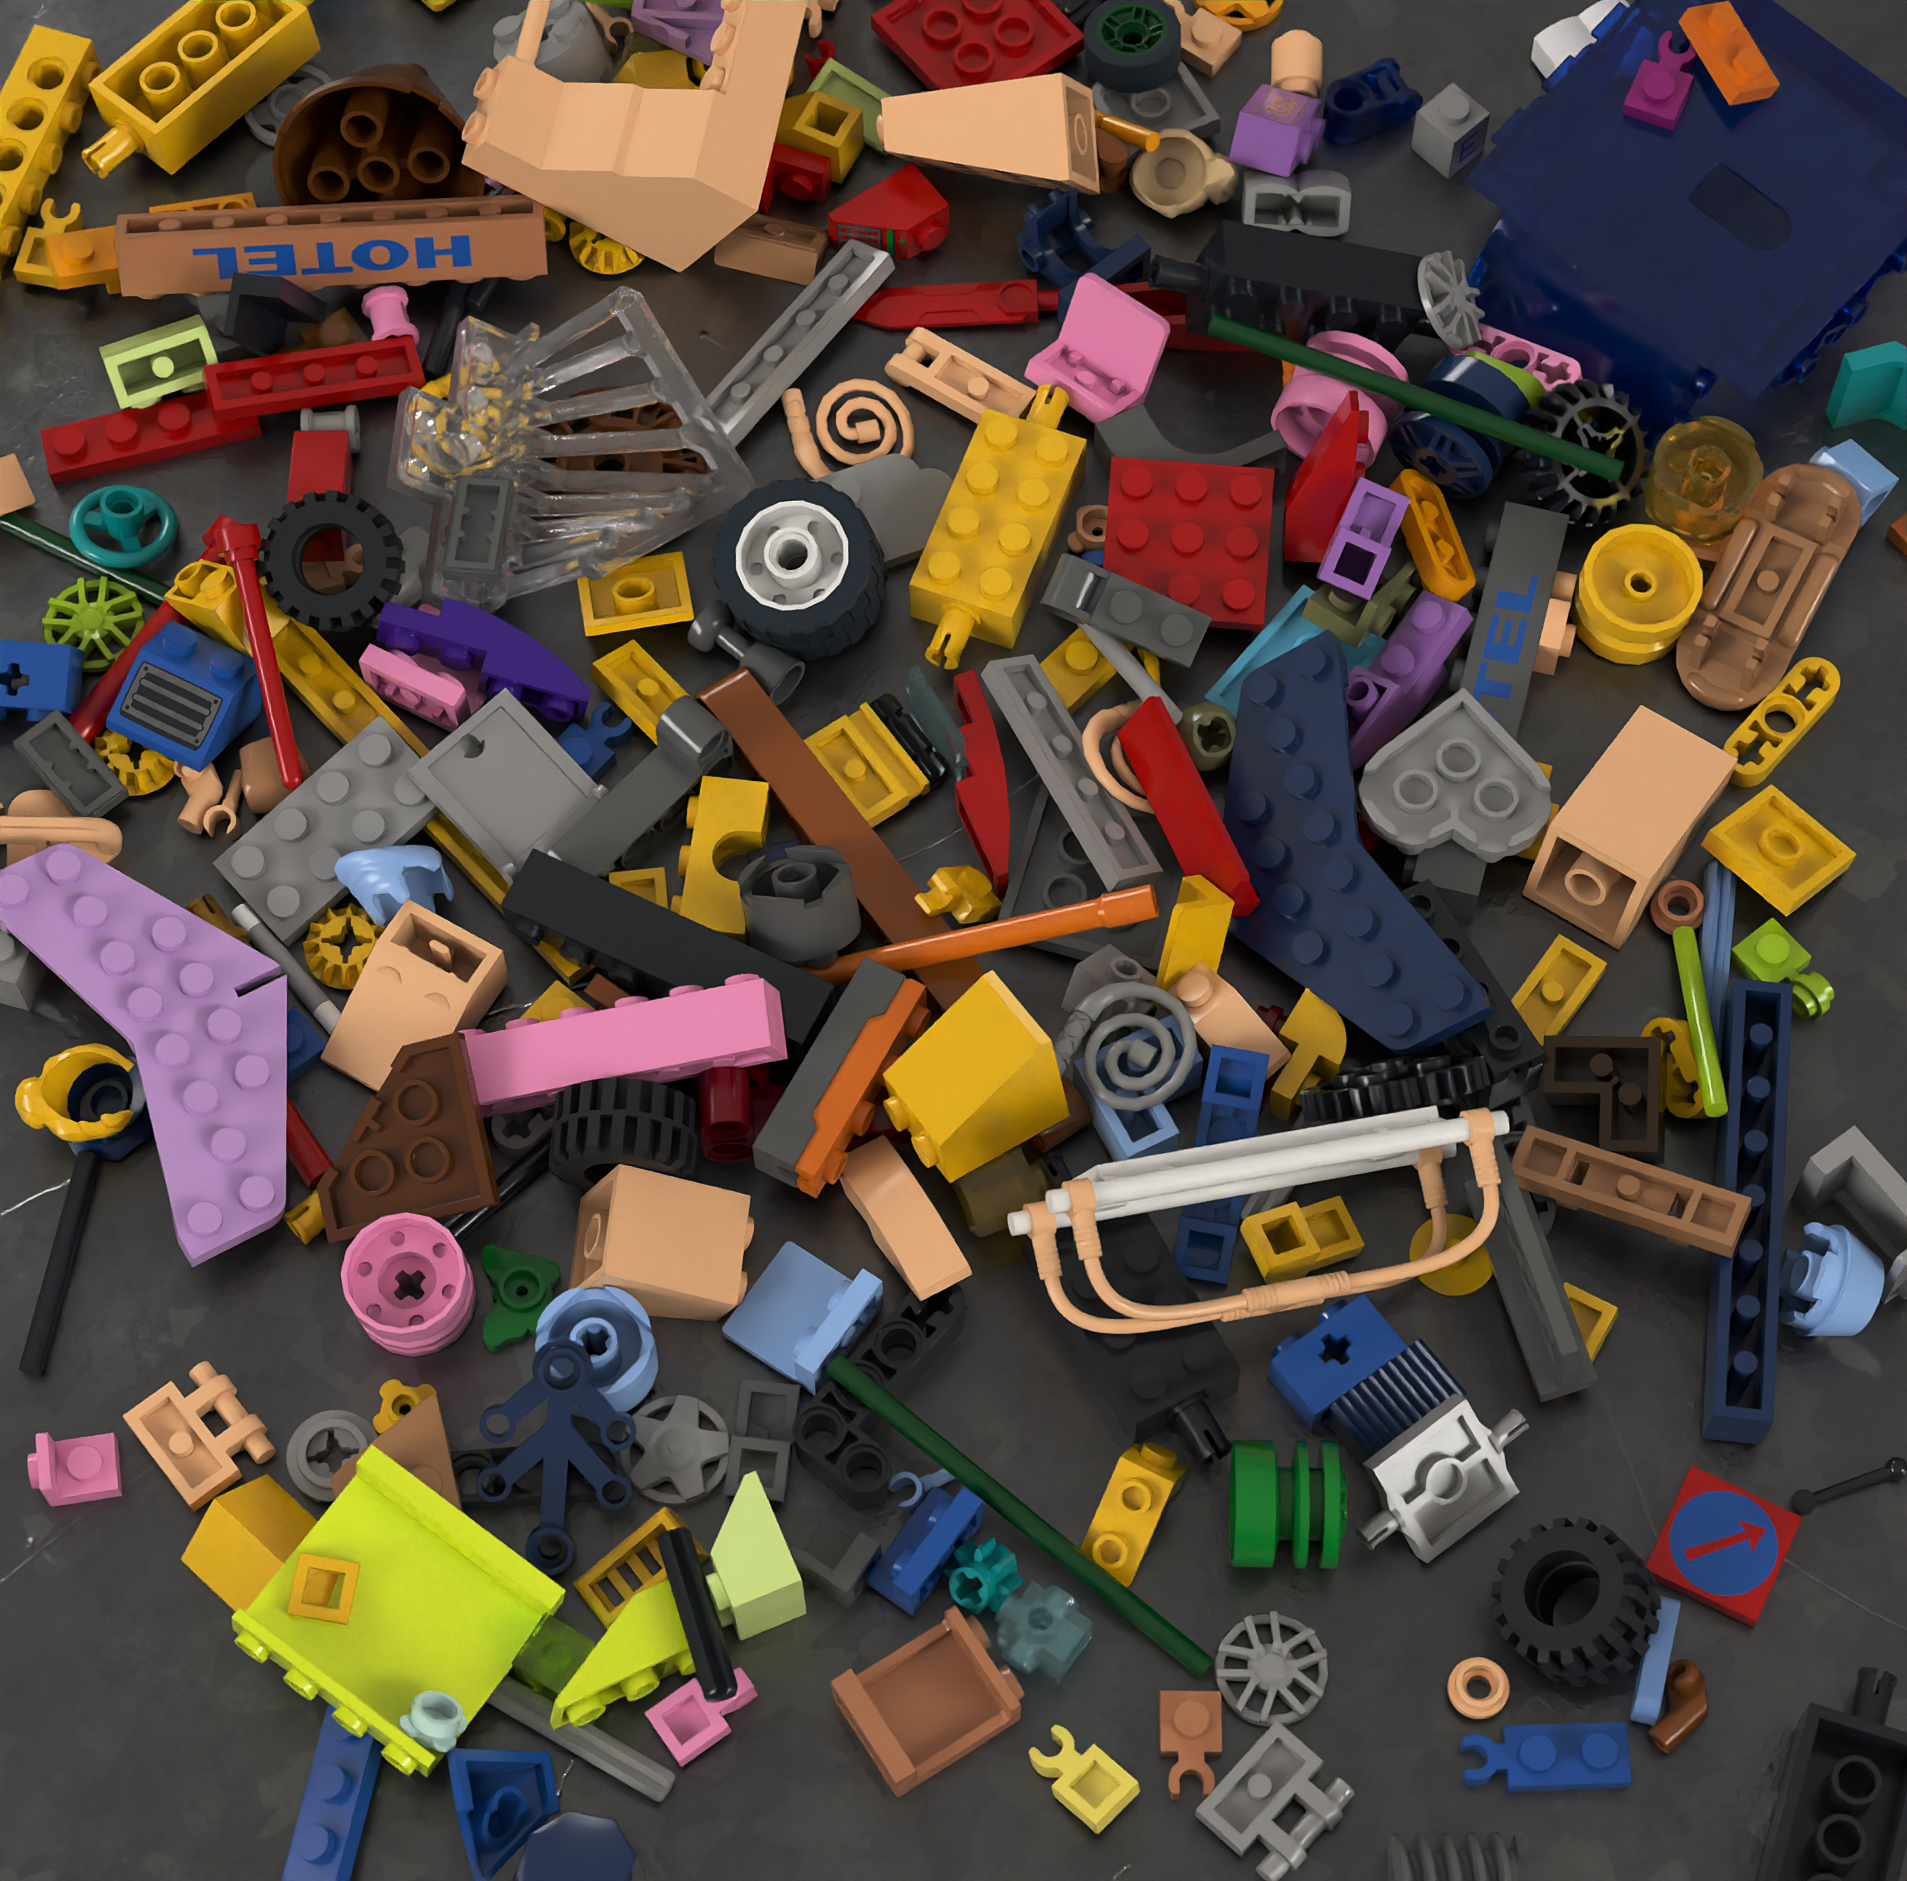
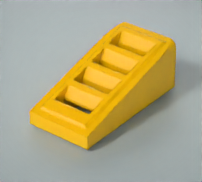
M664 1506L572 1583L607 1630L635 1594L668 1579L658 1547L660 1535L667 1530L680 1527L689 1529L675 1510ZM691 1531L700 1563H703L710 1555ZM645 1548L650 1551L662 1567L655 1575L638 1554ZM626 1562L643 1583L636 1591L618 1569ZM606 1577L624 1599L617 1607L598 1584Z

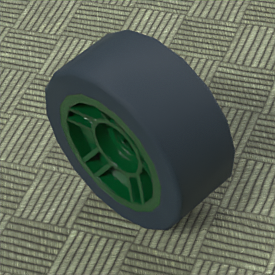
M1107 0L1095 8L1085 22L1084 28L1085 64L1091 77L1103 87L1120 93H1143L1159 88L1174 76L1181 62V24L1175 12L1161 0Z

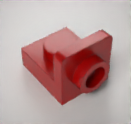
M774 142L758 211L767 212L776 190L784 192L797 200L808 199L825 204L832 188L830 158Z

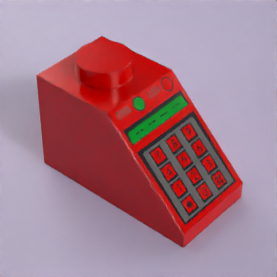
M913 162L827 214L829 244L835 251H840L852 238L889 253L891 258L908 260L923 250L929 251L934 249L950 234L948 202Z

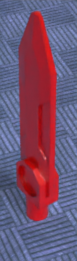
M1037 279L885 288L873 293L851 319L887 330L914 329L916 327L933 328L1039 322L1038 311L1058 310V292L1062 289L1037 290Z

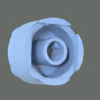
M603 1285L604 1288L585 1289L584 1286L569 1289L551 1301L541 1314L536 1329L535 1355L545 1343L560 1338L578 1342L587 1352L593 1349L600 1354L607 1350L600 1356L595 1354L590 1356L592 1361L590 1382L616 1411L626 1413L646 1397L658 1373V1354L649 1317L642 1305L633 1296L617 1287ZM558 1358L550 1366L552 1373L559 1378H566L574 1371L572 1362L566 1358ZM572 1399L571 1414L594 1422Z

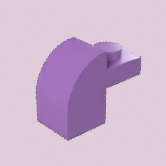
M1359 477L1341 520L1329 542L1316 578L1365 600H1370L1392 550L1390 548L1411 498Z

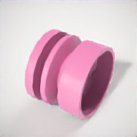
M1337 330L1319 332L1310 338L1306 346L1410 383L1406 369L1393 354L1376 342L1360 335ZM1296 365L1293 379L1286 384L1273 410L1270 421L1273 430L1278 429L1288 445V449L1305 460L1349 390L1358 391L1359 410H1369V431L1367 444L1357 443L1356 461L1365 462V469L1372 466L1386 437L1388 424L1394 421L1398 408L1402 404Z
M407 1212L381 1217L363 1228L346 1250L341 1269L344 1297L370 1339L387 1351L411 1357L437 1353L456 1341L471 1322L477 1300L474 1274L451 1232L432 1218ZM411 1284L416 1289L422 1288L424 1295L417 1301L410 1295L406 1297L403 1292L406 1286Z

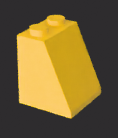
M993 970L982 975L883 1073L889 1098L883 1101V1106L889 1119L899 1132L906 1128L913 1136L911 1137L913 1147L923 1164L927 1168L936 1165L949 1183L1070 1116L1052 1040Z

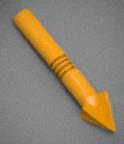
M1094 109L1096 127L1120 138L1129 145L1147 152H1153L1159 146L1160 136L1157 132Z

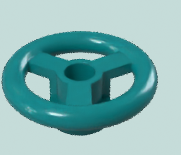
M112 485L91 492L75 506L69 520V534L76 549L91 561L113 568H133L151 563L169 550L176 539L178 531L177 516L170 503L158 493L136 485ZM100 507L101 513L93 512L96 508ZM157 513L162 523L161 532L154 542L141 548L137 538L140 532V525ZM85 528L108 532L112 538L120 541L123 552L110 551L97 546L89 539Z

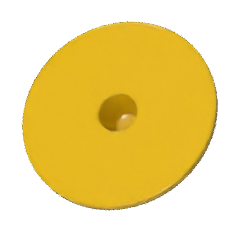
M1446 1214L1447 1237L1443 1251L1465 1240L1476 1229L1475 1220L1464 1215ZM1432 1218L1423 1223L1414 1234L1409 1250L1410 1262L1417 1260L1427 1250L1432 1238ZM1482 1244L1465 1258L1438 1270L1421 1274L1417 1278L1424 1286L1435 1293L1459 1297L1469 1295L1481 1289L1490 1280L1493 1270Z

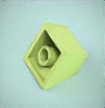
M753 1471L744 1475L710 1552L714 1573L705 1576L715 1612L722 1628L733 1624L740 1641L807 1614L802 1579L757 1472Z

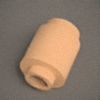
M1291 30L1277 38L1271 47V86L1317 99L1323 89L1322 42L1309 32L1303 30Z

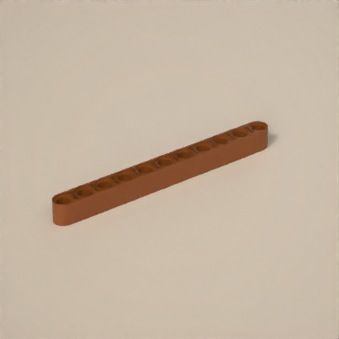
M739 667L695 695V701L731 731L734 759L751 781L769 783L771 806L796 839L801 838L803 845H821L835 848L842 853L843 862L847 863L849 861L861 923L880 947L952 931L940 914L930 917L914 899L915 896L923 892L747 669ZM973 956L900 972L907 979L911 978L926 986L927 1008L931 1010L936 1020L982 975L986 974ZM1065 1073L1061 1076V1081L1070 1116L1029 1139L1043 1153L1048 1152L1093 1120L1087 1103Z

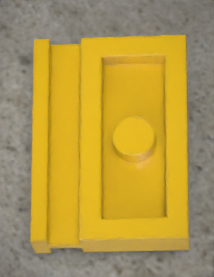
M867 702L861 704L859 710L852 715L847 716L845 714L803 740L872 828L908 806L909 801L919 794L924 796L930 792V781Z

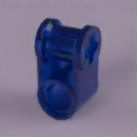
M1386 57L1380 59L1365 69L1336 79L1329 85L1326 91L1321 118L1325 120L1323 136L1329 142L1339 146L1354 145L1360 140L1387 128L1396 127L1409 121L1421 108L1423 97L1416 89H1410L1399 74L1400 65L1394 58Z

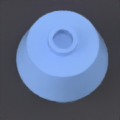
M1817 1222L1809 1223L1803 1227L1805 1235L1808 1237L1804 1240L1799 1250L1794 1251L1787 1248L1781 1258L1779 1297H1782L1783 1301L1782 1309L1778 1313V1321L1792 1326L1794 1332L1799 1336H1854L1868 1324L1880 1301L1884 1286V1266L1882 1260L1844 1226L1839 1224L1826 1226Z

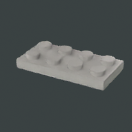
M379 715L212 864L277 937L289 947L310 928V922L316 923L326 914L328 907L332 909L351 892L338 880L334 872V867L339 858L359 850L379 848L386 845L403 846L436 817L441 810L406 774L407 770L420 760L419 756L385 719Z

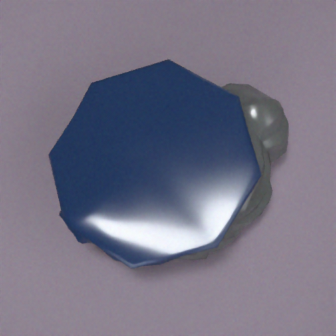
M572 1811L563 1814L530 1833L515 1876L517 1881H653V1875L642 1863L641 1857L632 1849L616 1819L595 1817Z

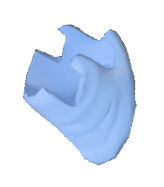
M386 845L379 848L354 851L339 858L334 867L338 880L351 891V894L359 901L374 923L380 927L387 928L401 906L408 899L435 913L433 900L435 893H444L449 902L454 897L453 885L442 865V857L436 849L429 846Z

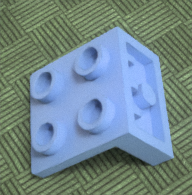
M788 1241L782 1246L722 1328L723 1335L815 1396L831 1378L826 1373V1370L832 1361L840 1353L845 1357L848 1355L883 1307L882 1280L862 1268L854 1281H852L800 1246Z

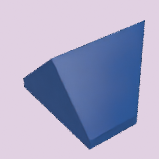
M454 1748L446 1752L456 1813L473 1881H489L522 1847L531 1832L541 1827L551 1815L560 1811L549 1751Z

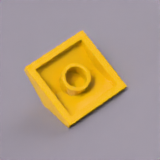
M682 551L575 568L586 637L694 620Z

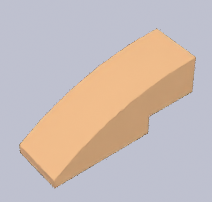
M885 1135L848 1153L847 1163L839 1177L845 1195L868 1223L875 1243L920 1301L972 1275L968 1262L940 1215Z

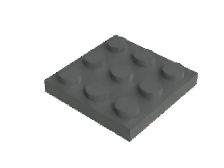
M1041 782L997 921L1089 901L1109 893L1045 783ZM1124 804L1163 869L1162 874L1153 885L1159 906V918L1114 928L1100 927L1024 945L1084 960L1108 944H1111L1157 977L1172 911L1177 902L1182 877L1186 876L1156 815L1132 809Z

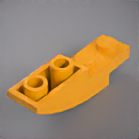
M252 192L149 207V213L257 208ZM116 225L45 236V252L57 290L105 283L109 295L122 293L114 242Z

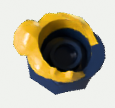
M93 1043L69 1048L61 1054L49 1058L44 1064L40 1077L24 1079L16 1089L15 1107L23 1122L35 1129L47 1126L53 1134L66 1140L76 1156L79 1151H89L99 1155L101 1159L119 1161L135 1147L154 1136L136 1057L119 1053L107 1045Z

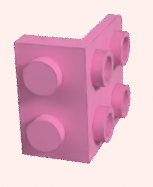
M1091 272L1086 273L1078 280L1058 340L1029 360L1024 377L1038 386L1051 384L1050 396H1053L1056 386L1063 389L1070 397L1068 404L1070 407L1084 415L1090 422L1094 424L1144 404L1170 333V325L1165 318Z

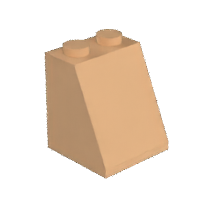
M619 1163L580 1199L568 1290L584 1286L585 1289L604 1288L603 1285L617 1287L633 1296L642 1305L648 1316L705 1321L719 1320L742 1302L746 1292L747 1273L741 1270L744 1251L750 1245L754 1232V1219L748 1216L751 1196Z

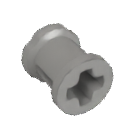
M347 405L345 411L313 413L311 408L301 409V431L348 430L351 453L360 452V423L356 405Z

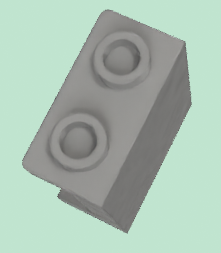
M1854 1125L1810 1157L1790 1201L1806 1218L1830 1199H1833L1892 1266L1884 1279L1880 1301L1886 1304L1898 1294L1906 1300L1907 1183Z

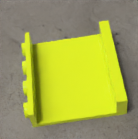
M371 1444L357 1461L354 1478L245 1612L238 1608L231 1619L233 1630L239 1634L234 1642L246 1654L262 1664L268 1657L288 1671L284 1675L283 1680L297 1693L310 1701L318 1694L336 1708L332 1714L334 1720L358 1738H361L365 1732H368L385 1745L381 1755L398 1770L410 1776L416 1769L425 1777H428L445 1756L446 1752L424 1747L418 1744L412 1737H408L399 1730V1719L401 1716L409 1715L411 1712L410 1703L412 1699L425 1691L444 1692L460 1703L463 1715L467 1718L468 1726L562 1605L566 1590ZM299 1552L360 1563L348 1626L287 1615ZM345 1575L338 1576L327 1608L338 1609ZM457 1732V1734L455 1735L456 1740L462 1734V1732Z

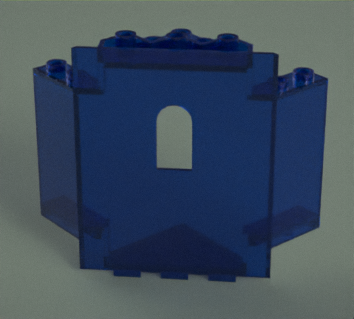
M1634 0L1629 7L1619 2L1591 31V36L1596 39V42L1586 45L1575 58L1569 54L1541 84V88L1547 93L1544 96L1537 97L1526 110L1519 107L1491 137V141L1497 146L1463 181L1503 211L1501 218L1466 278L1470 287L1477 288L1480 291L1481 295L1474 297L1476 306L1485 311V317L1482 319L1495 329L1575 359L1581 367L1583 379H1589L1595 383L1606 382L1613 384L1614 392L1622 391L1625 394H1630L1628 407L1636 406L1643 410L1637 421L1638 426H1646L1652 429L1643 438L1644 445L1649 448L1668 439L1676 441L1684 434L1694 418L1690 413L1691 408L1697 399L1703 398L1713 388L1718 378H1721L1751 402L1756 401L1770 386L1778 390L1794 381L1799 383L1805 381L1820 361L1821 357L1816 354L1818 349L1826 345L1828 347L1834 346L1845 334L1848 327L1852 329L1865 316L1871 305V302L1866 298L1873 290L1875 284L1895 273L1902 275L1907 271V98L1773 0H1729L1781 84L1770 98L1729 106L1699 57L1697 64L1691 70L1685 72L1694 75V86L1674 131L1623 114V104L1643 60L1646 59L1659 64L1658 44L1663 33L1667 30L1673 32V44L1670 49L1673 53H1685L1689 49L1691 42L1678 23L1685 11L1690 7L1728 0ZM1721 164L1780 208L1789 217L1792 232L1787 242L1777 249L1769 251L1755 250L1747 246L1687 201V199Z

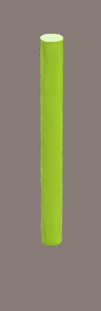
M1681 926L1672 932V938L1705 1114L1709 1117H1721L1728 1112V1104L1695 932L1689 926Z

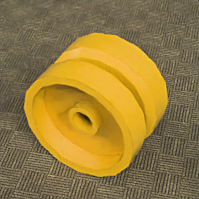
M1629 524L1609 530L1593 544L1575 584L1570 605V618L1573 625L1577 626L1576 632L1578 637L1595 654L1618 664L1642 665L1663 658L1677 646L1679 637L1683 634V629L1689 623L1703 593V571L1694 551L1676 534L1656 525Z

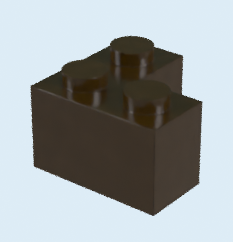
M1544 1035L1543 1050L1545 1051L1543 1061L1542 1093L1549 1104L1600 1106L1599 1148L1643 1163L1664 1164L1667 1048L1662 1038Z

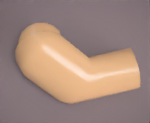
M175 761L174 771L177 776L181 777V782L189 796L186 805L177 819V823L191 833L201 834L205 828L203 825L205 813L219 803L223 795V785L212 762L199 773Z

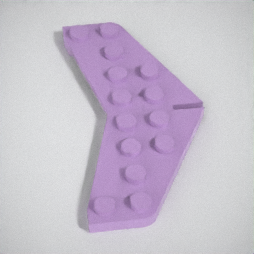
M53 845L1 869L0 928L7 935L12 933L123 1036L136 1056L172 1209V1219L178 1244L192 1268L276 1225L283 1217L286 1208L287 974L241 997H238V995L281 975V964L74 845Z

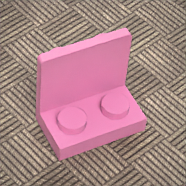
M426 603L421 604L418 608L419 611L437 616L441 612V610ZM371 643L358 660L364 682L379 698L451 733L474 715L487 699V694L477 692L481 671L475 669L456 671L442 665L439 659L419 653L414 656H408L396 649H391L387 652Z

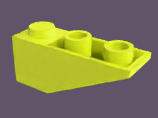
M668 1579L632 1597L556 1698L549 1721L553 1730L571 1722L573 1727L585 1725L599 1717L605 1711V1705L624 1696L628 1701L640 1699L654 1691L659 1686L660 1679L677 1671H680L683 1676L696 1672Z

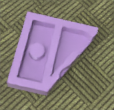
M634 0L631 19L633 30L711 67L714 52L710 50V44L714 33L722 24L725 10L721 8V0Z

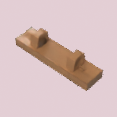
M1527 1125L1510 1163L1519 1188L1555 1199L1557 1205L1575 1211L1578 1208H1582L1666 1236L1668 1242L1686 1248L1693 1245L1729 1258L1733 1255L1751 1211L1752 1198L1530 1125ZM1676 1199H1678L1676 1216L1674 1217L1670 1214Z

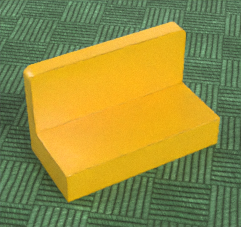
M1202 875L1182 877L1155 981V987H1159L1164 991H1168L1200 961L1216 974L1218 971L1235 901ZM1151 1000V1003H1153L1158 1009H1165L1156 1001Z

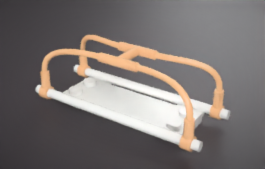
M1436 1105L1096 1165L1074 1179L1063 1182L1060 1189L1047 1191L1046 1200L1024 1204L1022 1211L1008 1213V1227L1012 1236L1027 1234L1032 1239L1039 1278L1045 1281L1050 1299L1057 1310L1073 1324L1094 1332L1109 1334L1143 1333L1216 1319L1227 1322L1322 1304L1328 1298L1382 1289L1409 1281L1421 1274L1451 1265L1465 1258L1482 1245L1492 1232L1499 1212L1497 1184L1501 1183V1179L1499 1178V1169L1494 1154L1493 1140L1495 1136L1509 1132V1120L1504 1110L1490 1112L1486 1107L1462 1111L1459 1118L1445 1120L1439 1117ZM1457 1142H1464L1466 1146H1469L1471 1158H1473L1472 1163L1474 1164L1473 1168L1475 1170L1478 1188H1483L1484 1209L1476 1229L1465 1240L1443 1251L1447 1237L1445 1206L1449 1202L1440 1165L1443 1159L1456 1156ZM1413 1165L1418 1170L1424 1202L1426 1203L1425 1206L1426 1209H1431L1433 1231L1431 1242L1427 1250L1415 1261L1347 1274L1346 1271H1339L1267 1284L1266 1286L1243 1289L1239 1295L1188 1304L1153 1306L1129 1301L1120 1296L1110 1286L1099 1261V1257L1103 1253L1100 1239L1098 1238L1096 1221ZM1072 1226L1077 1253L1079 1254L1078 1258L1079 1260H1084L1093 1288L1108 1306L1133 1319L1095 1317L1080 1311L1068 1300L1059 1280L1063 1273L1056 1247V1228Z

